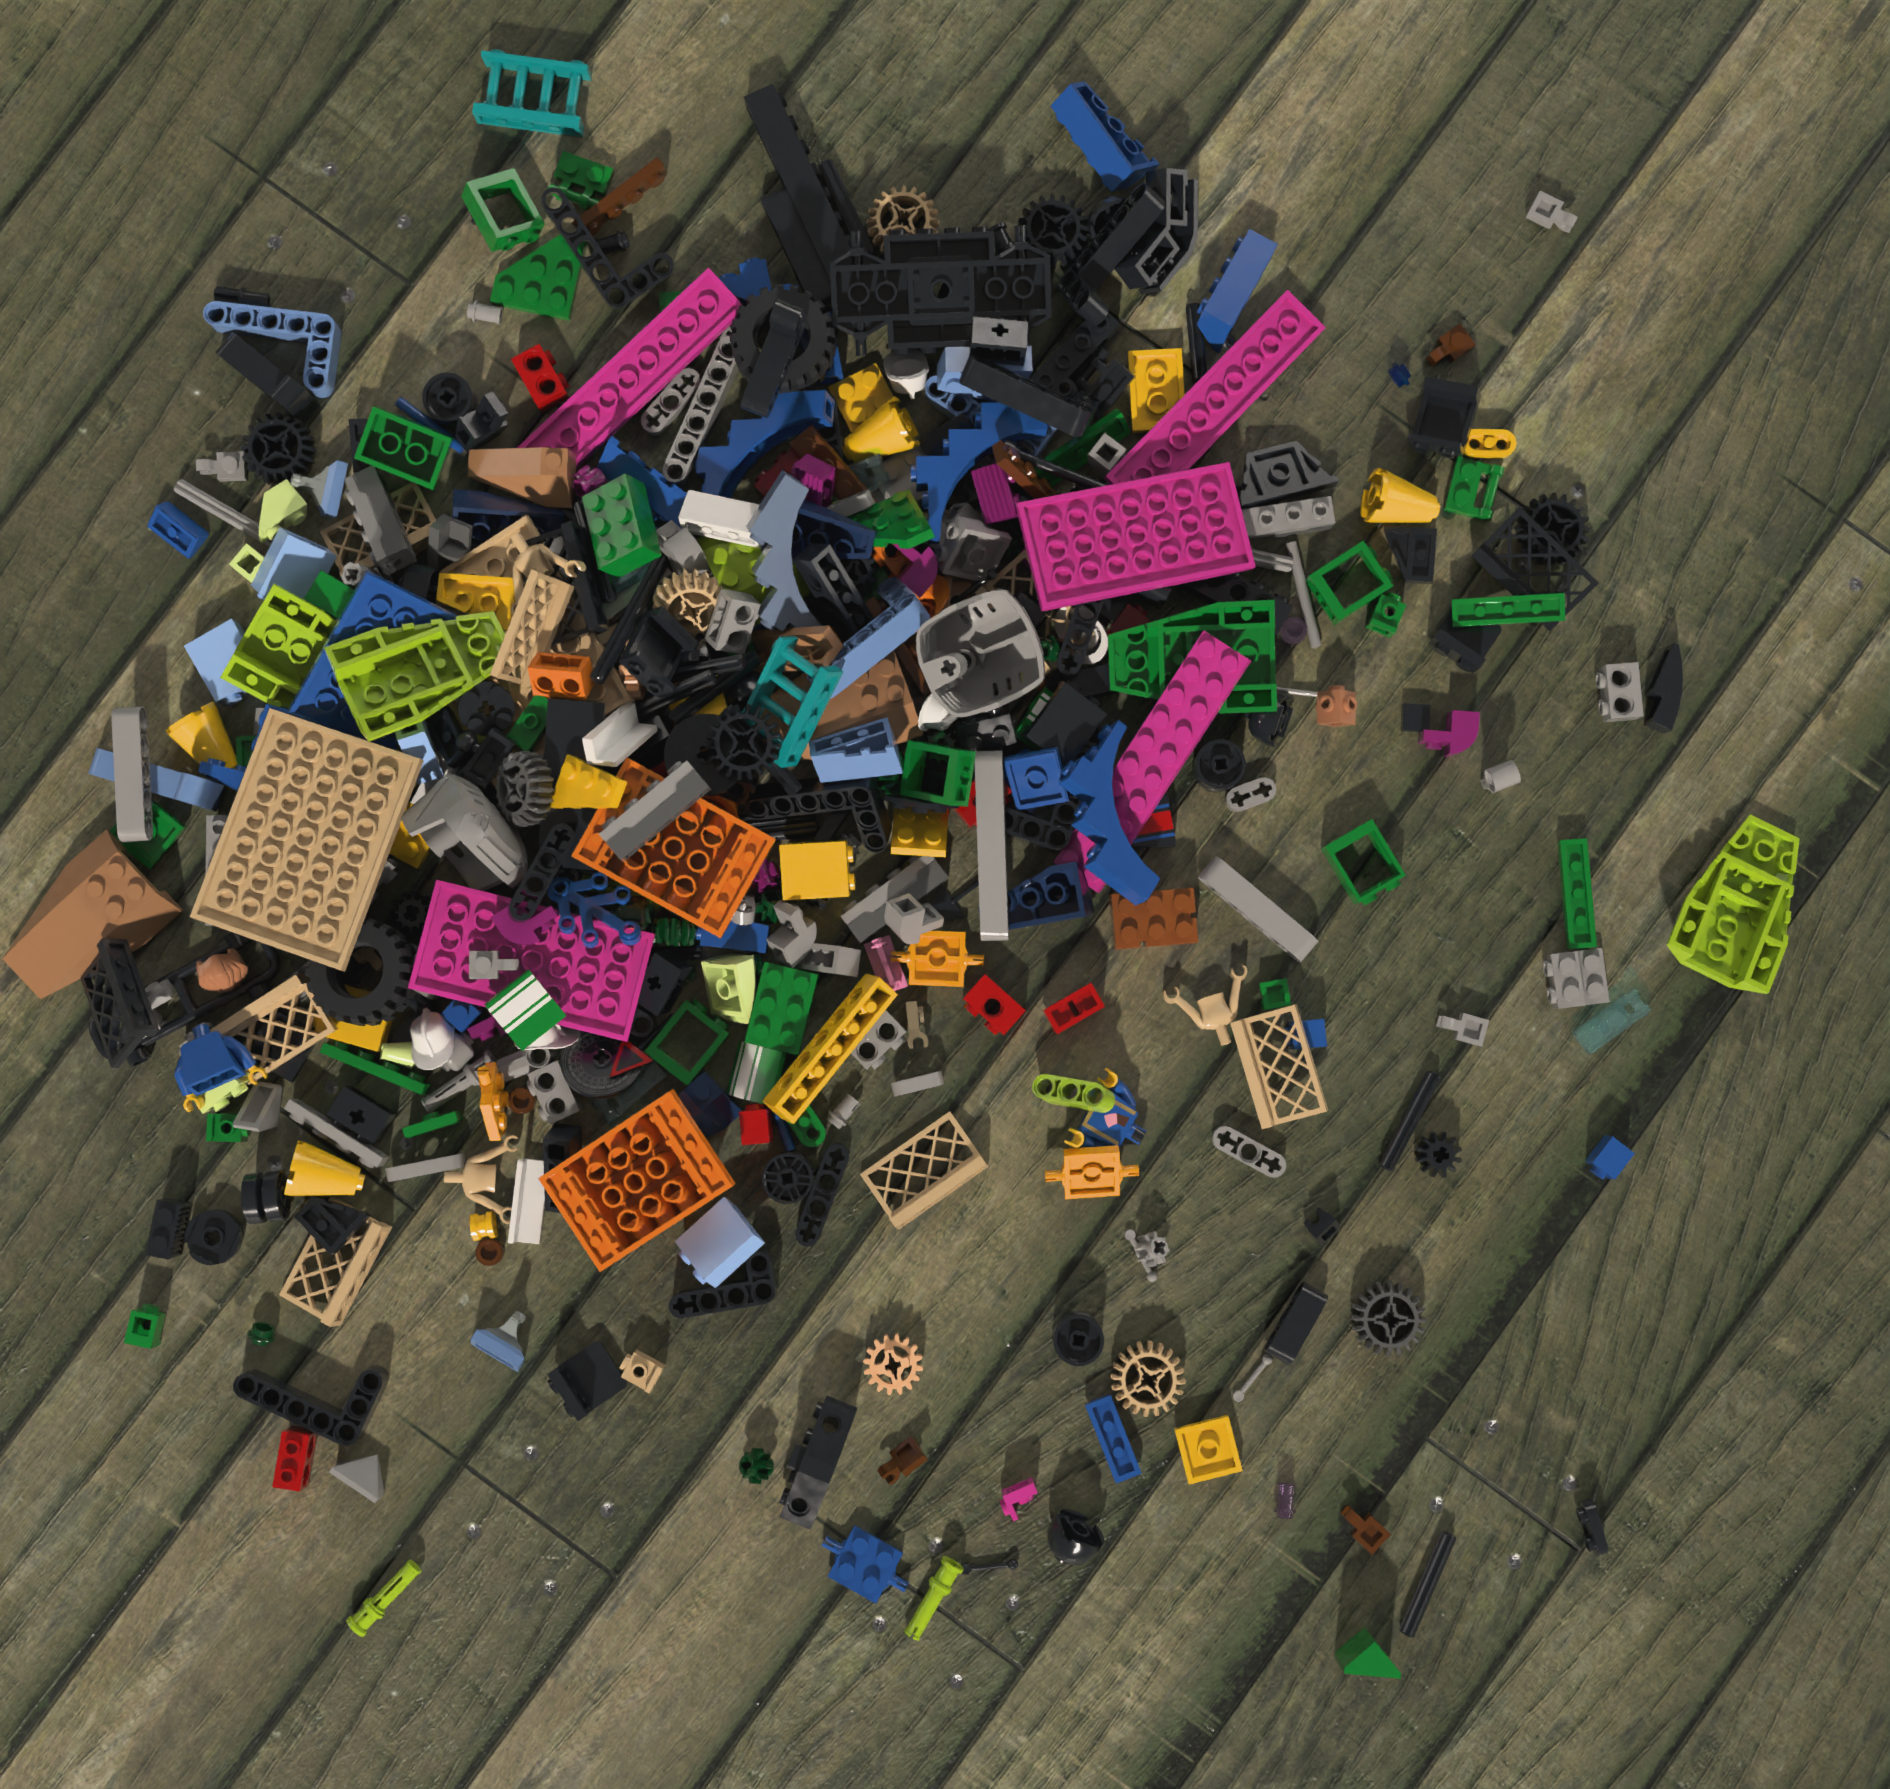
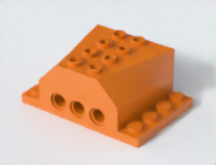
M626 757L616 775L627 781L618 808L597 809L572 857L715 936L722 938L776 839L700 798L625 862L621 861L599 835L603 831L601 826L611 817L615 816L617 819L626 812L623 808L634 798L640 800L647 794L645 789L657 779L660 782L665 779Z
M674 1089L538 1178L599 1272L736 1184Z

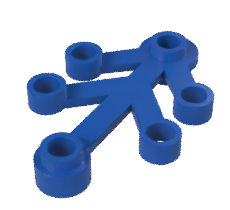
M601 872L593 874L591 879L572 882L569 878L557 877L550 883L547 894L550 900L558 903L560 913L558 925L560 931L564 934H571L576 929L575 919L570 913V902L579 908L583 928L581 939L585 947L593 948L599 943L598 933L594 930L592 916L618 931L620 940L625 945H635L642 937L641 928L635 921L624 922L601 908L602 906L617 903L621 905L629 903L631 892L628 887L618 886L612 893L587 898L578 894L579 892L592 889L597 891L605 890L609 882L607 876ZM597 879L605 880L604 883L600 885L595 883ZM558 887H566L563 892L556 891ZM621 892L627 893V896L625 898H619L618 894H620ZM566 921L572 922V925L568 928L562 926ZM627 928H634L631 934L624 932ZM589 935L595 936V939L591 942L585 940Z

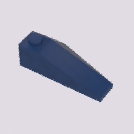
M453 489L452 518L472 525L470 551L525 515L531 518L540 535L562 528L561 524L564 522V511L482 491Z
M804 499L799 508L793 529L791 556L794 559L810 543L830 544L838 559L871 558L877 531ZM765 542V544L761 546L760 551H763L768 543Z
M1078 861L1050 866L1043 870V872L1031 879L1025 880L1007 892L1009 930L1095 916L1091 888L1087 886L1085 875Z
M707 1071L703 1072L678 1095L705 1138L723 1131L739 1117V1112L742 1111Z

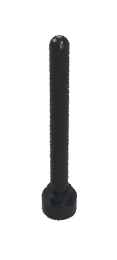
M1006 438L1005 444L1008 447H1014L1022 461L1031 463L1037 469L1087 489L1108 485L1020 450L1021 447L1016 445L1017 442Z

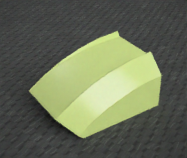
M727 953L701 961L711 1014L728 1022L749 1024L756 992L754 955Z

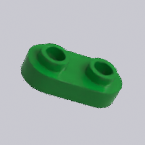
M810 1104L794 1124L788 1122L801 1143L807 1147L820 1145L826 1137L825 1126ZM809 1128L817 1130L818 1134L815 1138L808 1136L807 1131Z

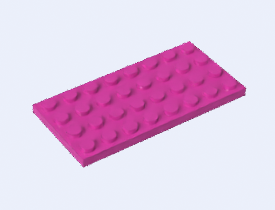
M1229 462L1018 502L1016 505L1041 612L1253 570L1256 567Z
M436 880L408 986L409 989L485 1007L484 1004L529 969L566 1014V1017L556 1025L628 1042L655 934L641 931L642 937L637 944L625 945L621 942L618 931L600 920L593 919L594 930L598 933L599 943L593 948H587L583 945L581 939L583 928L580 915L571 913L576 922V929L571 934H564L560 931L558 925L560 919L559 910L555 909L559 917L554 919L556 924L544 932H541L540 929L535 931L541 941L532 945H520L507 940L491 919L493 915L508 907L512 898ZM522 901L519 907L523 913L528 914V911L525 910L528 902ZM538 905L537 909L535 910L531 918L541 913L548 907ZM566 921L562 926L568 928L572 925V922ZM627 928L624 932L631 934L634 929ZM589 935L585 940L591 942L595 939V936ZM469 951H499V959H519V970H499V979H469Z

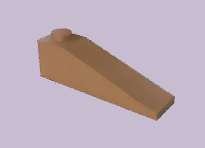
M537 447L469 450V478L544 507L574 509L575 491L573 481L575 478L573 475L576 473V454L570 449Z

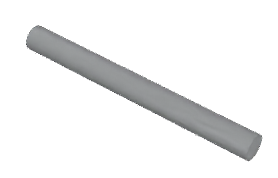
M1292 541L1287 543L1286 547L1289 557L1293 559L1292 572L1311 648H1317L1322 646L1297 542Z

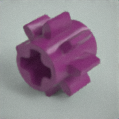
M588 465L573 475L576 479L573 481L574 491L581 498L607 483L606 477L600 469H590Z
M765 859L750 887L753 890L758 889L759 893L776 888L778 885L776 879L781 877L778 866L774 865V862L769 863L768 859Z

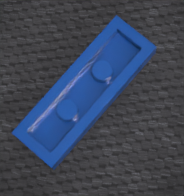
M1111 1394L1085 1403L1115 1483L1117 1484L1142 1474Z

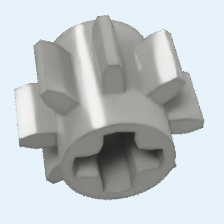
M1156 1231L1137 1237L1139 1243L1134 1247V1250L1138 1257V1262H1146L1148 1268L1166 1262L1164 1257L1170 1249H1168L1165 1237H1157Z

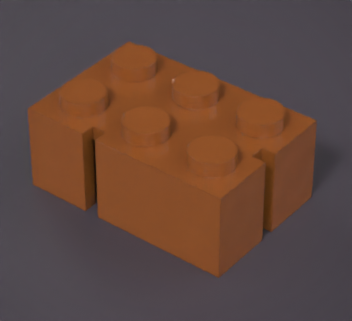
M1194 888L1153 891L1147 901L1136 906L1121 894H1111L1109 896L1113 950L1140 948V942H1143V948L1198 943L1197 919L1191 918V914L1196 912Z

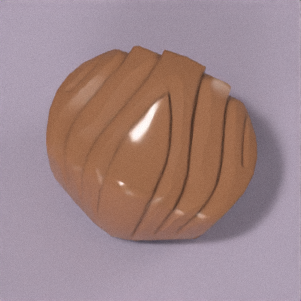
M233 948L228 949L227 954L212 955L204 963L201 960L196 963L199 985L206 990L217 991L218 993L230 992L236 989V987L242 984L241 981H244L248 972V968L241 955Z

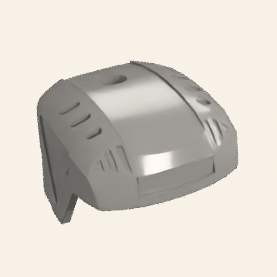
M997 589L951 605L923 623L917 631L916 652L919 666L931 693L938 703L953 716L967 717L994 710L1036 688L1045 678L1044 653L1035 627L1024 607L1007 590ZM989 603L996 609L995 612L989 607ZM974 607H977L979 609V611L983 614V617L979 616V614L975 611ZM961 613H964V615L969 619L970 623H967L964 620V618L961 616ZM962 653H967L971 657L972 663L969 668H967V660ZM1021 672L1024 675V682L1021 681ZM1008 677L1011 679V690L1008 688ZM994 683L998 687V696L995 695Z
M447 773L430 791L406 810L401 817L408 833L412 837L420 833L431 850L440 858L445 856L456 867L472 889L486 891L504 882L513 889L527 873L528 855L516 826L513 823L507 822L506 818L501 815V811L484 796L477 786L462 777ZM456 844L464 853L462 858L456 856L451 850Z

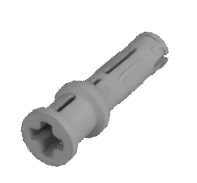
M489 1050L483 1052L484 1056L472 1064L467 1063L464 1065L463 1072L421 1099L424 1108L429 1113H433L471 1085H479L480 1080L477 1069L485 1066L487 1062H496L497 1064L496 1057Z

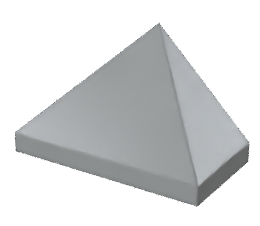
M257 1081L258 1084L253 1085L232 1124L233 1127L257 1132L278 1127L282 1086Z
M378 1454L339 1462L329 1471V1473L374 1503L385 1494Z

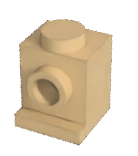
M636 1350L633 1355L627 1353L620 1366V1369L624 1371L621 1378L650 1393L666 1365ZM638 1366L642 1367L644 1375H637L635 1368Z

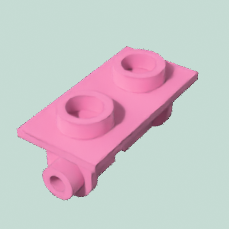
M890 935L864 944L875 976L880 977L893 991L908 986L900 963L890 962L891 957L898 958L897 956H891V951H895Z

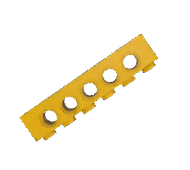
M865 974L762 1102L781 1119L794 1124L898 994L880 977Z

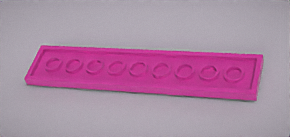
M708 267L517 448H568L576 454L577 469L731 325L732 319H737L736 311L742 304Z
M1287 290L1104 477V480L1112 485L1188 470L1326 327Z
M1204 630L1113 769L1112 788L1115 809L1121 828L1130 845L1134 842L1251 663V660ZM1075 829L1068 845L1060 851L1054 863L1060 865L1078 861L1085 875L1087 886L1100 893L1106 883L1084 867L1089 859L1086 856L1087 852L1095 843Z

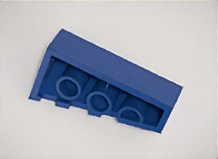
M1085 81L1070 84L1052 103L1051 108L1056 113L1057 120L1066 127L1071 134L1072 141L1081 148L1086 155L1087 162L1095 168L1102 178V183L1111 192L1128 188L1144 177L1146 172L1153 171L1160 165L1154 157L1149 160L1141 151L1144 146L1138 139L1132 141L1124 132L1126 126L1120 119L1107 114L1109 107Z
M1251 229L1248 230L1244 238L1239 236L1232 249V252L1235 253L1233 259L1227 257L1220 272L1224 273L1222 278H1215L1209 289V292L1212 293L1210 299L1204 298L1197 313L1201 314L1197 326L1217 353H1220L1228 334L1231 333L1241 311L1254 290L1253 288L1259 282L1278 245Z
M611 436L597 466L604 473L607 483L625 473L644 483L653 520L656 521L660 518L665 523L672 520L681 528L678 517L687 493L673 483L671 486L667 484L668 480L656 469L650 468L648 470L645 468L646 464L634 452L630 451L627 454L623 452L619 445L620 442Z

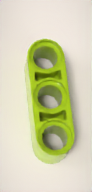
M1041 1074L1034 1079L1032 1084L1033 1093L1050 1104L1100 1113L1110 1111L1115 1104L1114 1093L1096 1082ZM1052 1084L1051 1091L1046 1094L1047 1086ZM1077 1088L1076 1095L1070 1099L1072 1090ZM1102 1092L1101 1100L1095 1103L1096 1096Z

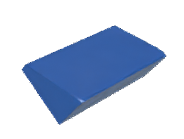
M171 502L156 505L147 525L148 528L188 559L192 558L210 534Z

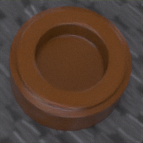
M516 1087L509 1093V1108L513 1112L525 1114L534 1109L537 1098L536 1095L532 1096L528 1087Z
M497 1238L483 1239L478 1243L475 1250L477 1260L486 1266L499 1263L505 1253L504 1245Z

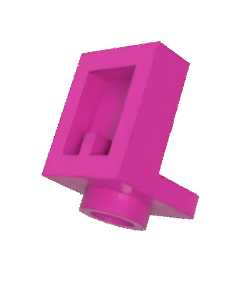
M1032 1477L1002 1490L1003 1499L999 1500L1005 1516L1010 1514L1013 1522L1018 1520L1014 1503L1018 1502L1019 1505L1025 1504L1033 1500V1495L1038 1493Z

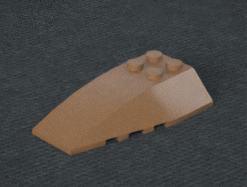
M894 650L838 695L829 700L809 741L886 717L889 719L897 745L923 736V732L918 727V716ZM803 673L792 680V682L808 693L811 683L807 679L808 674ZM782 688L772 693L770 697L794 716L797 715L801 707L800 701ZM765 708L760 718L763 719L769 713L771 717L766 723L769 726L776 722L778 726L771 731L781 733V738L784 740L789 731V725ZM760 736V738H761V739L766 743V745H767V741ZM809 742L800 760H812L810 756ZM773 748V753L777 754V749Z
M108 829L63 868L2 958L40 999L79 980L99 954L97 944L102 938L127 939L131 952L147 944L184 911L165 890L159 892L123 854L127 849Z

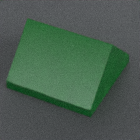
M1365 1627L1334 1654V1659L1344 1674L1401 1679V1672Z

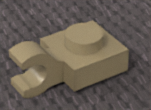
M917 1001L906 1002L909 1029L908 1046L910 1049H913L914 1038L921 1037L924 1041V1047H928V1037L920 1031L919 1023L924 1022L923 1006H917Z

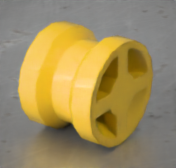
M487 1211L484 1215H479L478 1213L470 1214V1231L474 1241H479L486 1236L489 1238H496L498 1236V1224L494 1211Z

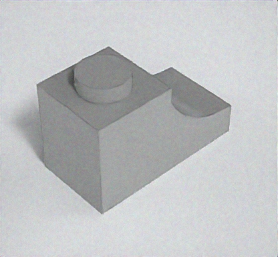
M813 943L812 949L807 956L796 965V969L857 977L861 950Z

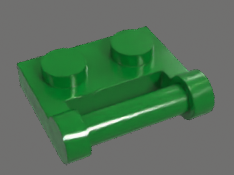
M1457 457L1443 510L1483 521H1492L1494 513L1492 506L1499 478L1503 477L1505 468L1496 464H1486ZM1481 474L1488 475L1481 508L1473 507Z

